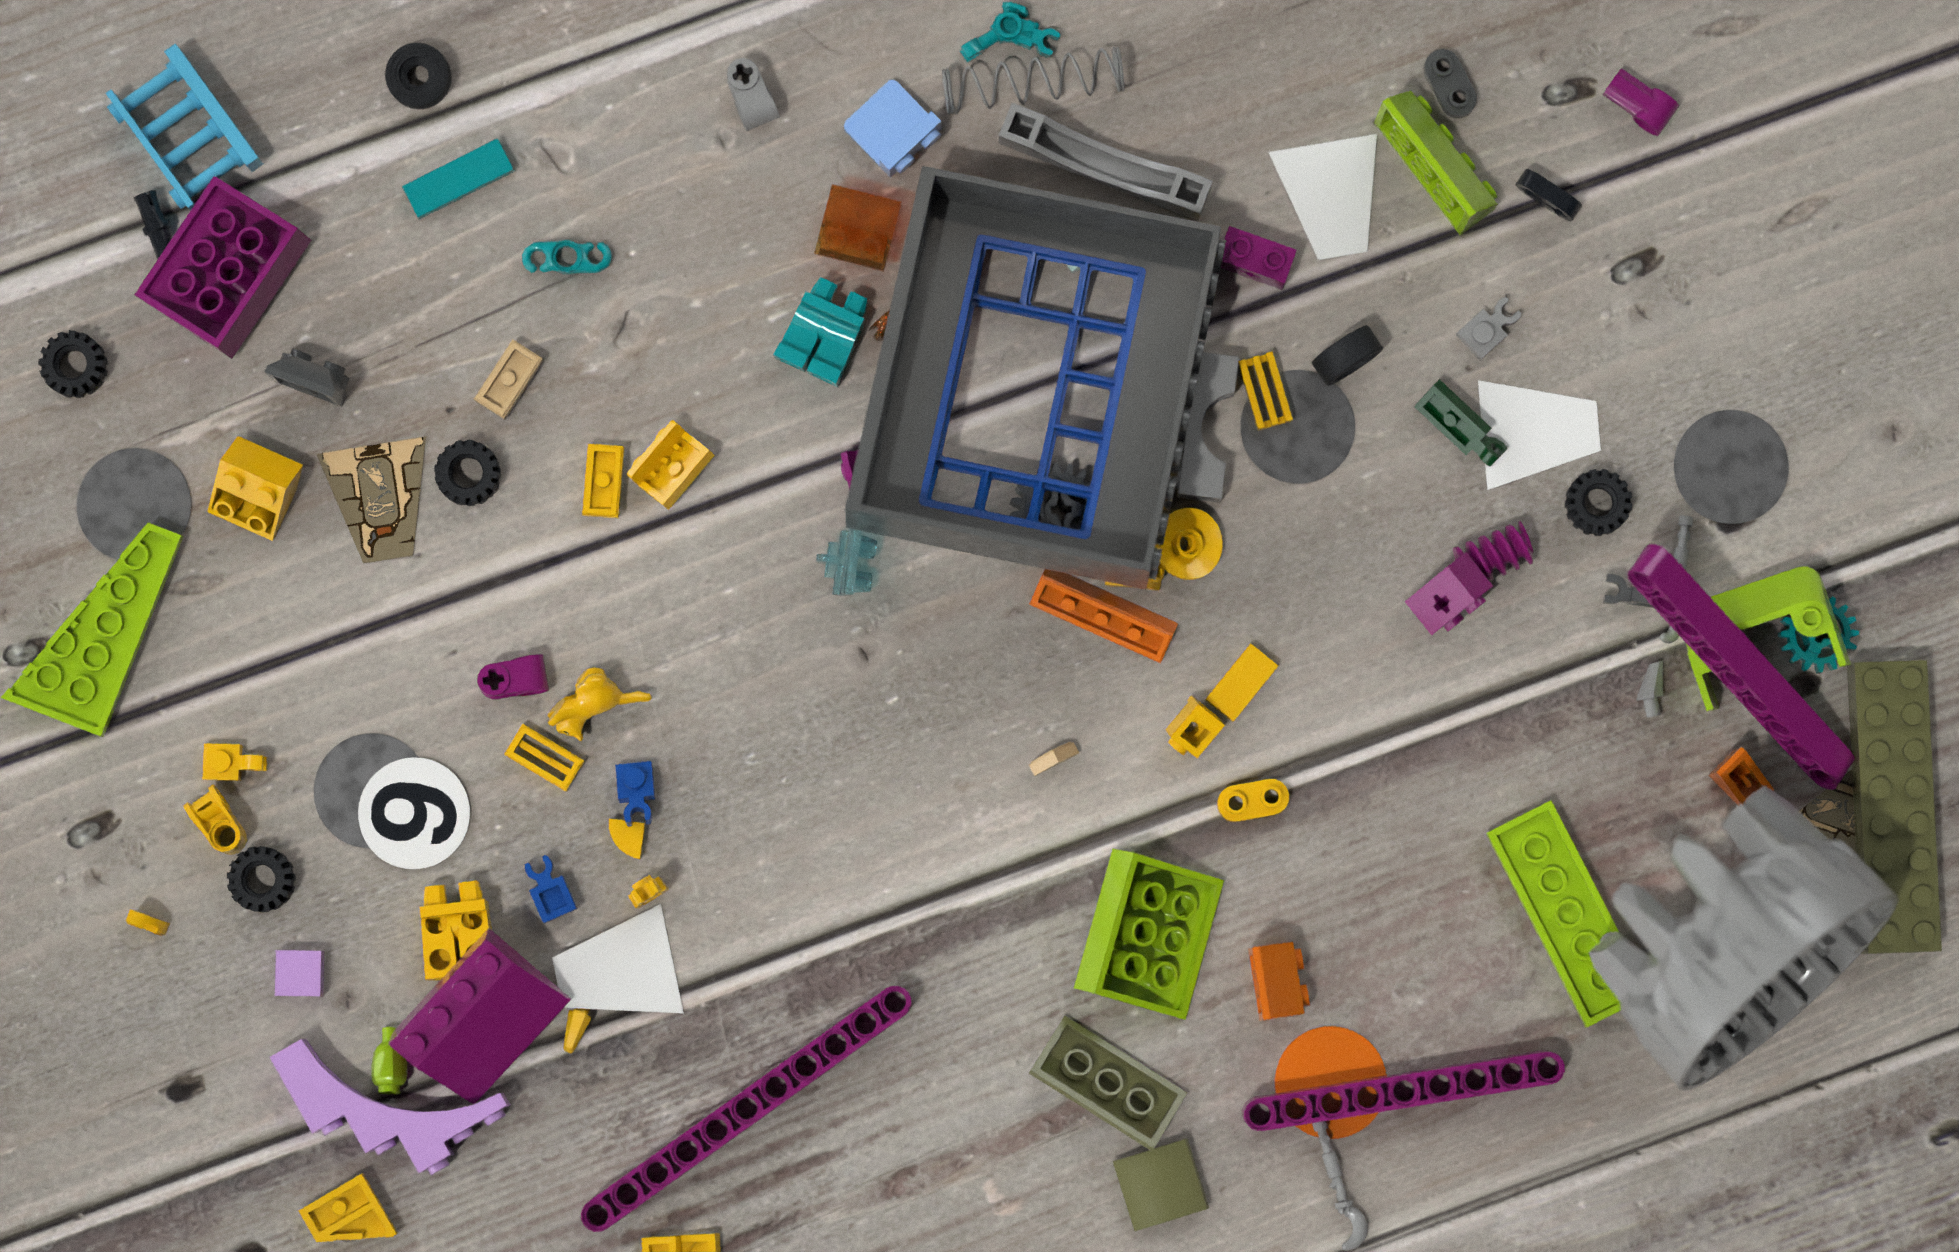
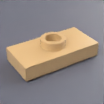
M512 339L475 396L474 401L505 420L544 359Z

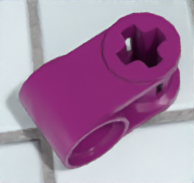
M542 654L528 655L510 661L488 664L479 671L477 676V683L481 692L492 700L515 696H530L549 691ZM497 673L499 679H504L503 682L498 684L499 689L492 690L488 684L485 685V682L491 680V674Z

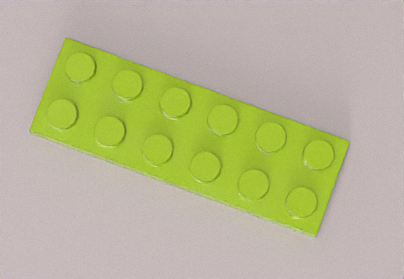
M1552 800L1485 833L1585 1028L1621 1011V1002L1596 971L1589 955L1591 949L1600 943L1603 935L1609 932H1619Z

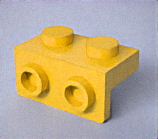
M672 420L665 428L658 432L655 440L647 450L635 459L631 469L627 472V476L669 510L715 455Z

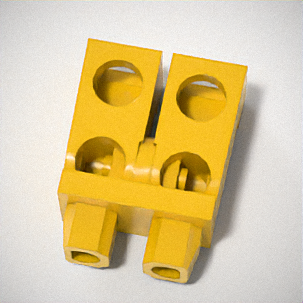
M479 881L458 883L460 902L447 903L445 885L425 887L424 906L419 907L425 980H441L458 962L457 941H459L461 958L488 928L492 930L489 902L483 899Z

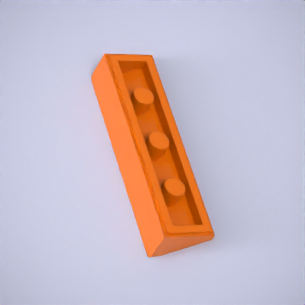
M1048 569L1044 570L1029 604L1158 663H1161L1178 626L1176 622L1072 575Z

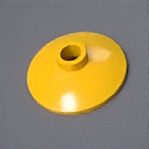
M1181 508L1169 514L1163 545L1156 544L1155 548L1162 549L1159 562L1169 574L1179 579L1193 580L1204 577L1215 568L1221 557L1223 540L1218 524L1209 514L1197 508ZM1183 537L1188 543L1184 551L1180 547V540Z

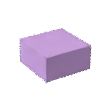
M276 950L275 996L323 997L324 951Z

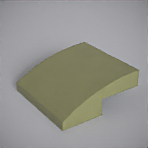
M1188 1138L1156 1147L1153 1151L1148 1150L1113 1161L1134 1231L1209 1208Z

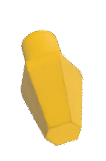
M575 1008L569 1010L563 1046L565 1052L573 1053L591 1020V1017L588 1015L590 1009Z

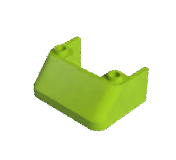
M1806 566L1797 567L1711 596L1713 601L1740 630L1790 614L1796 630L1802 635L1816 637L1828 633L1839 667L1851 665L1822 578L1813 568ZM1686 643L1689 661L1706 711L1719 709L1708 672H1711V670Z

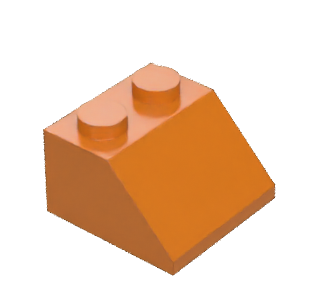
M1293 942L1249 948L1259 1021L1305 1014L1304 1006H1310L1307 985H1300L1298 970H1304L1301 948L1294 949Z

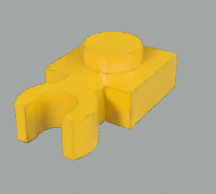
M648 875L632 885L633 891L630 892L628 897L634 907L639 909L669 889L661 877L654 879Z

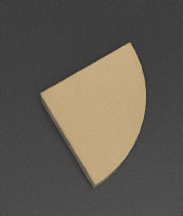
M1068 742L1031 761L1029 767L1034 776L1079 754V751L1074 742Z

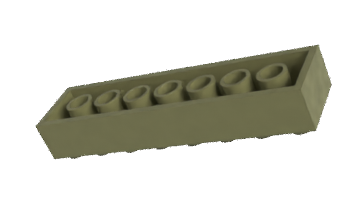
M1927 660L1854 662L1847 666L1851 752L1855 758L1852 764L1856 855L1898 895L1899 899L1897 907L1888 922L1861 954L1942 951Z

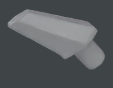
M1663 660L1649 664L1636 699L1637 701L1643 700L1647 718L1661 715L1657 697L1664 696Z

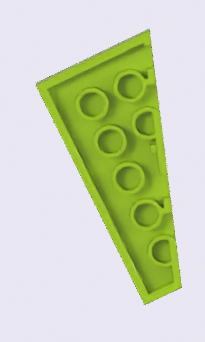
M147 523L122 552L118 561L95 584L96 587L85 600L80 602L48 640L44 649L32 663L30 662L22 671V675L11 688L6 690L1 698L104 737L184 536Z

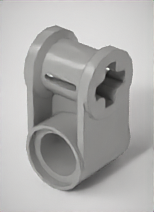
M746 58L733 61L727 70V82L746 131L780 118L769 89L766 88L756 64ZM743 70L745 74L751 73L748 84H743L741 80L735 81L737 71Z

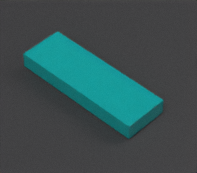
M496 138L403 185L402 188L420 220L515 171L500 141Z

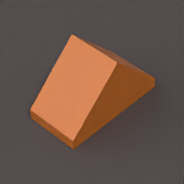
M1742 747L1733 750L1708 775L1737 805L1744 804L1751 794L1764 786L1774 791L1753 759Z

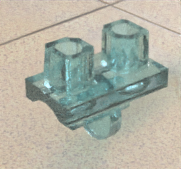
M842 530L840 531L839 543L829 542L827 554L816 555L817 563L826 564L824 577L834 579L832 595L847 596L854 593L871 591L872 573L857 571L858 558L874 559L877 540L861 535L862 531Z

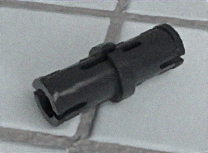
M151 190L148 194L144 192L135 196L134 201L145 225L142 229L144 236H149L158 260L172 239L169 228L172 226L169 219L165 220L156 196V190Z

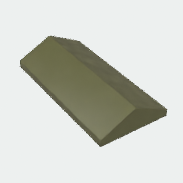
M1065 1015L1029 1072L1035 1078L1151 1151L1156 1147L1187 1095V1092Z

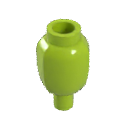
M396 1027L382 1028V1042L373 1052L371 1077L372 1082L378 1086L379 1094H399L400 1086L407 1079V1060L389 1045L392 1032Z

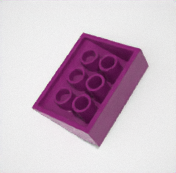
M213 176L134 295L207 344L233 359L312 240L294 225Z
M488 928L392 1032L389 1045L415 1068L470 1103L475 1104L568 1004L571 998Z

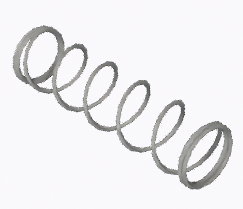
M1113 46L1112 48L1113 63L1106 50L1102 48L1098 50L1094 62L1090 92L1075 58L1067 52L1061 65L1057 97L1054 94L1042 63L1038 58L1034 57L1029 64L1024 101L1020 97L1009 68L1001 61L997 65L990 106L974 70L967 66L962 75L957 110L953 103L949 69H943L942 77L947 113L950 115V113H958L961 110L965 77L968 69L974 77L984 104L991 109L995 102L998 74L1001 65L1004 66L1019 102L1024 105L1028 99L1034 60L1037 61L1052 97L1058 100L1062 91L1067 56H1070L1086 94L1091 96L1095 88L1097 65L1101 51L1109 62L1115 78L1117 91L1119 93L1120 91L1124 92L1125 83L1120 48L1118 46L1116 48Z

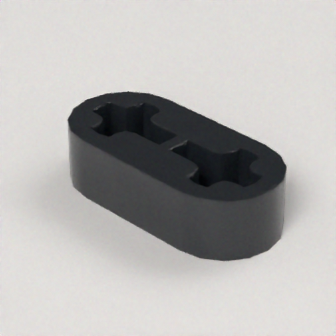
M1525 169L1516 182V187L1520 191L1567 221H1573L1582 208V204L1576 198L1530 169Z

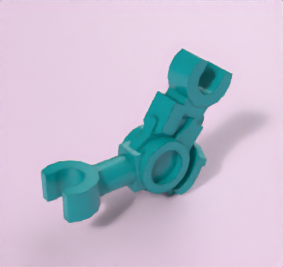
M1004 2L1002 4L1003 12L995 18L990 26V30L980 37L966 42L961 46L962 49L960 50L967 63L980 56L987 48L997 42L1000 45L1002 43H1013L1028 50L1031 49V46H1034L1041 56L1051 58L1053 50L1046 48L1043 45V40L1045 38H1052L1058 41L1061 34L1052 28L1039 30V23L1021 19V17L1029 16L1025 6L1013 2Z

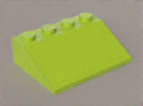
M1410 90L1386 98L1382 101L1374 121L1375 125L1458 234L1462 235L1495 210L1498 205L1495 201L1497 198L1495 190L1486 180L1481 182L1473 172L1476 167L1470 157L1465 152L1459 154L1452 145L1454 141L1452 134L1444 124L1441 123L1439 126L1430 116L1433 112L1430 105L1421 95L1416 97Z
M1112 849L1074 989L1186 1020L1224 880L1134 852Z

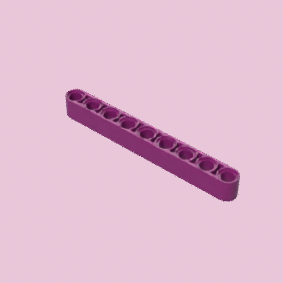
M1648 544L1628 571L1627 576L1632 585L1811 780L1827 790L1836 789L1855 760L1852 752L1672 554L1659 545Z
M1548 1050L1515 1054L1256 1096L1245 1102L1242 1108V1117L1244 1122L1255 1131L1286 1128L1557 1083L1563 1077L1565 1065L1563 1059L1558 1054ZM1545 1057H1551L1555 1062V1071L1549 1077H1542L1537 1070L1539 1061ZM1509 1063H1515L1520 1070L1518 1079L1513 1083H1506L1501 1076L1503 1067ZM1472 1069H1480L1484 1075L1482 1085L1476 1089H1470L1465 1082L1467 1073ZM1436 1075H1444L1448 1081L1447 1090L1440 1095L1433 1094L1429 1088L1431 1079ZM1402 1080L1408 1081L1412 1086L1411 1096L1403 1101L1397 1100L1393 1094L1394 1086ZM1366 1086H1371L1376 1091V1100L1370 1106L1360 1105L1357 1099L1359 1090ZM1329 1092L1337 1093L1341 1099L1339 1108L1333 1112L1324 1111L1321 1105L1323 1096ZM1293 1098L1301 1099L1305 1105L1303 1114L1297 1118L1289 1117L1285 1111L1287 1102ZM1256 1104H1264L1269 1110L1267 1120L1261 1124L1253 1123L1249 1117L1250 1109Z

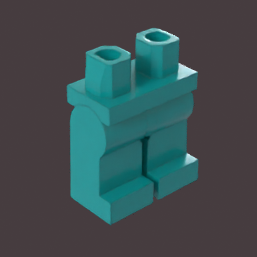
M820 277L810 293L805 291L801 303L773 356L775 359L803 372L807 368L809 375L838 387L866 323L863 317L866 312L868 299L850 291L843 308L831 303L838 285ZM819 340H821V343H820V345H819V347H818V349H817V351H816V353H815V356H814V358H812V360H811V357H812V355H813V353H814V351H815V349H816V347H817V345H818V342H819Z

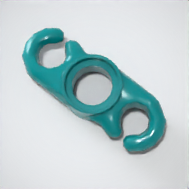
M570 240L534 242L524 249L522 263L525 269L530 273H534L537 267L532 263L531 256L535 251H540L545 255V262L540 266V271L543 273L549 271H557L565 275L599 273L609 267L612 261V252L604 242H599L597 248L602 252L603 259L600 263L594 264L588 258L589 253L594 249V244L591 242L578 244ZM563 248H572L577 253V260L570 267H563L557 262V254Z

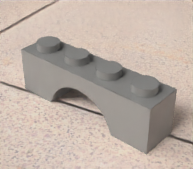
M1203 352L1199 374L1191 373V375L1198 376L1192 407H1184L1185 410L1191 411L1185 441H1177V444L1184 445L1181 467H1179L1177 477L1173 476L1172 478L1176 479L1175 488H1178L1177 498L1220 503L1222 499L1226 463L1216 458L1208 450L1202 437L1201 426L1205 414L1214 404L1233 397L1239 361L1238 356Z

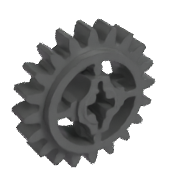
M1053 463L1048 475L1051 479L1085 486L1091 484V481L1088 483L1084 482L1086 470H1082L1077 476L1072 474V464H1069L1064 473H1061L1058 464ZM1018 484L1015 491L1022 498H1012L1009 504L1019 511H1014L1009 516L1026 519L1034 489ZM1050 491L1048 502L1041 506L1038 521L1070 528L1072 522L1083 519L1087 499L1079 497L1083 504H1080L1070 499L1067 494ZM1056 505L1059 506L1060 512H1066L1061 521L1058 519L1057 514H1051Z

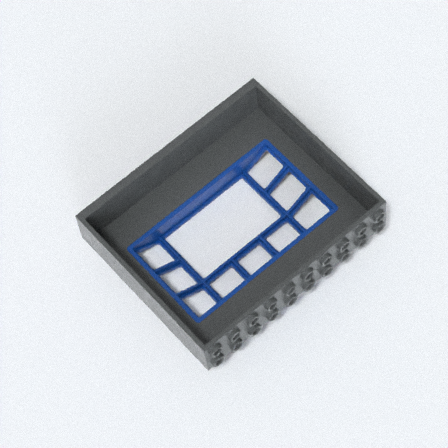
M922 166L845 506L846 528L1146 590L1148 579L1156 580L1162 549L1155 548V545H1163L1169 514L1162 513V511H1170L1176 479H1171L1170 475L1176 477L1178 475L1184 446L1177 444V441H1185L1191 412L1190 410H1185L1184 407H1192L1198 376L1191 375V373L1199 374L1205 342L1198 341V339L1206 340L1212 308L1205 307V305L1213 306L1219 277L1217 273H1220L1226 240L1219 239L1221 226ZM987 249L1027 257V266L1018 302L978 294ZM1042 259L1080 268L1071 313L1031 305L1030 302L1039 260ZM1093 270L1133 279L1126 320L1123 324L1083 315L1090 276ZM976 307L1063 324L1069 327L1039 469L1036 475L944 457L942 455L972 317ZM1080 329L1121 337L1113 377L1110 378L1072 369ZM1070 382L1110 391L1104 424L1100 432L1060 423L1067 386ZM1061 436L1095 443L1099 446L1089 486L1049 478L1048 475L1057 437ZM940 469L975 475L981 478L974 507L969 508L932 500L935 482ZM992 480L1019 484L1034 489L1026 519L985 510ZM1045 491L1087 499L1081 529L1076 530L1038 521Z

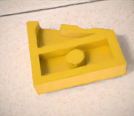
M363 1173L299 1210L301 1217L316 1242L386 1238L398 1234Z

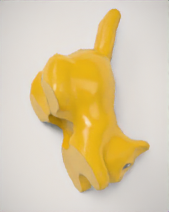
M597 667L588 668L577 679L575 694L563 697L547 714L550 718L548 723L551 726L556 725L558 733L575 737L582 741V729L587 719L611 710L617 705L648 702L652 697L649 693L641 691L622 693L616 683L606 676L603 669Z

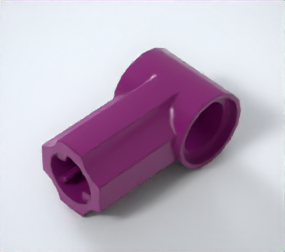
M1622 68L1602 94L1631 114L1634 122L1643 130L1655 136L1660 135L1679 108V104L1670 95L1657 88H1649Z

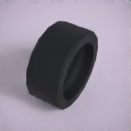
M1365 325L1349 333L1320 353L1312 361V365L1324 383L1330 386L1371 361L1383 350V347L1370 327Z

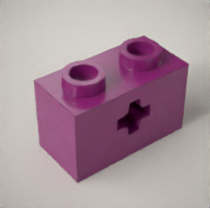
M1229 226L1224 238L1226 243L1221 268L1283 290L1297 250Z
M1465 552L1408 598L1405 603L1431 635L1442 627L1449 632L1465 619L1461 614L1463 610L1471 614L1486 602L1482 595L1492 588L1493 585Z

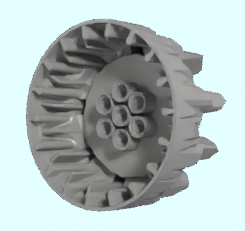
M1766 786L1751 794L1744 804L1741 803L1736 806L1723 822L1722 827L1747 858L1740 863L1738 868L1729 870L1708 849L1686 835L1679 834L1676 838L1671 853V860L1698 898L1695 902L1693 913L1678 917V919L1675 918L1654 897L1638 885L1623 883L1614 893V907L1651 953L1650 955L1646 954L1618 931L1603 935L1600 943L1589 952L1594 968L1621 1002V1014L1634 1028L1641 1044L1678 1088L1683 1091L1703 1085L1725 1072L1761 1046L1803 1011L1874 940L1892 916L1899 901L1898 895L1843 840L1828 839L1790 802Z

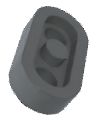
M1447 49L1433 51L1425 61L1424 75L1443 112L1452 118L1466 117L1475 107L1477 100L1476 92L1456 54ZM1439 61H1445L1449 65V70L1440 72L1436 64ZM1454 93H1462L1465 97V102L1461 104L1455 103L1452 95Z

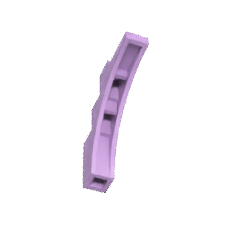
M300 1039L270 1056L272 1063L312 1133H318L322 1130L324 1136L342 1127L344 1124L341 1119L345 1117L364 1152L370 1153L375 1150L377 1155L396 1146L397 1144L394 1139L399 1137L418 1173L428 1170L430 1175H433L449 1166L447 1158L454 1155L448 1143L449 1140L453 1139L456 1145L474 1134L472 1127L482 1121L487 1126L495 1123L506 1116L503 1109L510 1106L505 1094L498 1093L474 1105L449 1111L421 1112L392 1107L369 1098L344 1083L322 1062L307 1039Z

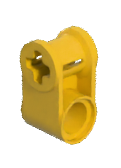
M215 785L208 787L209 792L192 804L187 802L183 805L190 819L202 831L215 850L232 855L239 853L245 847L247 834L231 811L230 805ZM233 828L235 831L234 842L229 846L223 847L220 842L221 832L224 829Z

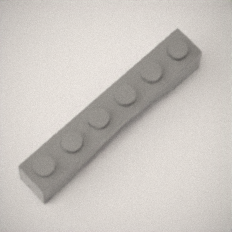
M1011 103L999 133V144L1196 221L1200 218L1213 183L1212 180L1184 169L1147 160L1110 147L1082 135L1043 114L1015 103Z

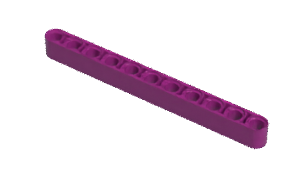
M890 986L860 1006L588 1201L581 1211L583 1225L593 1232L604 1231L648 1201L903 1018L912 1006V998L909 992L900 986ZM900 992L904 995L906 1005L902 1011L892 1013L886 1008L885 999L889 993ZM862 1013H870L875 1017L876 1027L869 1034H862L856 1028V1019ZM833 1034L842 1035L846 1040V1049L840 1055H832L826 1048V1041ZM804 1055L812 1056L817 1063L816 1071L809 1077L802 1076L796 1068L798 1059ZM775 1076L783 1078L787 1084L786 1093L780 1098L772 1097L767 1091L768 1081ZM744 1098L753 1099L757 1105L756 1115L751 1119L742 1118L737 1111L738 1103ZM714 1119H720L726 1123L727 1134L722 1140H714L708 1134V1125ZM687 1140L693 1142L698 1149L696 1158L688 1162L682 1160L678 1154L679 1145ZM654 1162L663 1163L668 1170L667 1178L661 1183L652 1181L648 1175L649 1167ZM625 1183L634 1185L638 1191L637 1200L633 1204H626L620 1200L619 1189ZM594 1205H601L606 1208L608 1219L604 1225H596L591 1222L589 1211Z

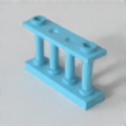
M175 43L164 51L170 59V62L165 64L167 67L165 70L122 100L110 89L106 92V95L112 103L107 108L119 124L124 120L163 172L173 186L169 194L179 208L183 209L187 206L191 210L195 205L192 197L206 188L213 176L220 178L238 165L240 168L244 164L253 172L262 166L263 163ZM184 79L191 88L186 93L187 97L141 129L130 112L174 80L179 82ZM204 107L211 116V119L206 121L208 125L164 157H161L150 140L195 108L199 111ZM225 135L232 145L227 150L228 154L182 186L171 169L215 137L220 139Z

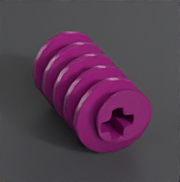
M1518 521V531L1511 524L1505 526V537L1500 531H1493L1491 535L1492 543L1484 535L1478 538V547L1472 541L1465 543V552L1489 581L1493 580V569L1495 568L1503 576L1507 575V563H1510L1516 570H1519L1520 558L1522 557L1529 565L1533 564V548L1521 521ZM1458 546L1453 547V553L1456 560L1460 556H1462L1464 552Z

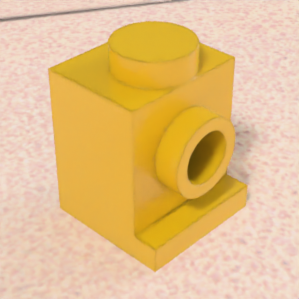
M1191 695L1187 700L1188 703L1165 730L1171 737L1168 743L1183 756L1190 752L1198 758L1225 725L1214 712ZM1191 722H1195V729L1191 732H1186L1185 730Z

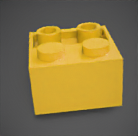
M237 436L220 459L207 512L273 541L296 493L303 464Z

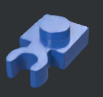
M652 762L615 765L619 803H629L624 809V819L627 826H632V815L636 812L644 813L646 825L651 824L652 813L645 801L655 800Z
M547 855L542 856L545 863V870L542 873H535L530 863L525 864L526 874L531 879L536 880L538 884L537 887L530 889L529 892L544 924L578 909L564 876L553 879L551 875L553 872V862Z

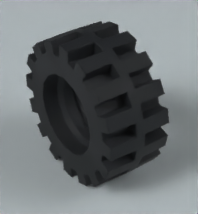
M473 440L455 441V444L445 447V451L439 454L437 464L434 467L435 481L440 491L450 501L461 506H475V504L486 502L487 498L495 494L494 491L500 484L501 469L496 456L485 445ZM466 458L478 461L483 470L480 482L470 488L457 485L453 478L455 465L460 460Z

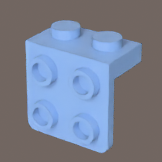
M889 80L845 121L844 130L889 177H892L897 171L900 174L903 173L915 161L913 156L922 147L928 149L940 138L941 133L939 131L942 130L941 120L932 111L927 113L897 81Z

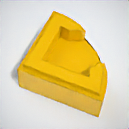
M609 818V831L616 846L628 856L641 860L646 824L632 822V826L628 827L625 820Z
M130 909L126 918L127 924L148 930L160 936L166 935L170 925L168 922Z

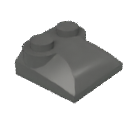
M292 349L290 354L282 353L280 360L267 365L265 373L274 382L335 405L343 406L347 395L345 390L350 379L344 375L346 370L344 367L325 361L324 366L310 362L312 359L311 355L296 349Z

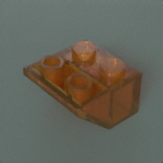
M832 184L814 255L884 272L896 237L902 213V202Z

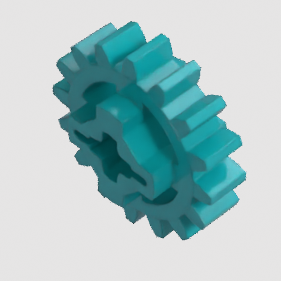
M1832 596L1829 598L1835 619L1840 625L1845 648L1847 651H1854L1857 646L1850 642V638L1858 636L1859 631L1850 629V624L1857 619L1855 616L1846 618L1844 613L1847 611L1848 606L1845 604L1836 608V598ZM1781 618L1780 622L1787 626V630L1779 632L1778 637L1787 639L1788 643L1781 647V650L1792 651L1793 655L1789 660L1791 664L1800 659L1803 661L1801 665L1802 671H1807L1811 665H1814L1816 674L1823 672L1824 664L1831 671L1837 669L1835 652L1828 657L1817 658L1822 648L1829 647L1833 649L1828 633L1823 634L1826 638L1816 642V637H1808L1799 633L1793 624L1792 618ZM1795 634L1801 637L1804 644L1803 650L1799 647Z

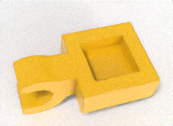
M204 743L202 779L241 781L242 770L267 771V757L263 755H242L243 745Z

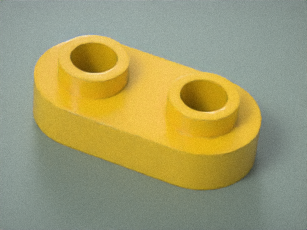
M1276 779L1233 785L1225 788L1220 793L1217 799V809L1220 815L1230 822L1273 816L1281 813L1286 808L1289 802V792L1287 787ZM1273 790L1277 793L1278 800L1276 803L1270 804L1266 802L1264 798L1266 791ZM1239 797L1242 800L1241 809H1231L1229 806L1230 798Z

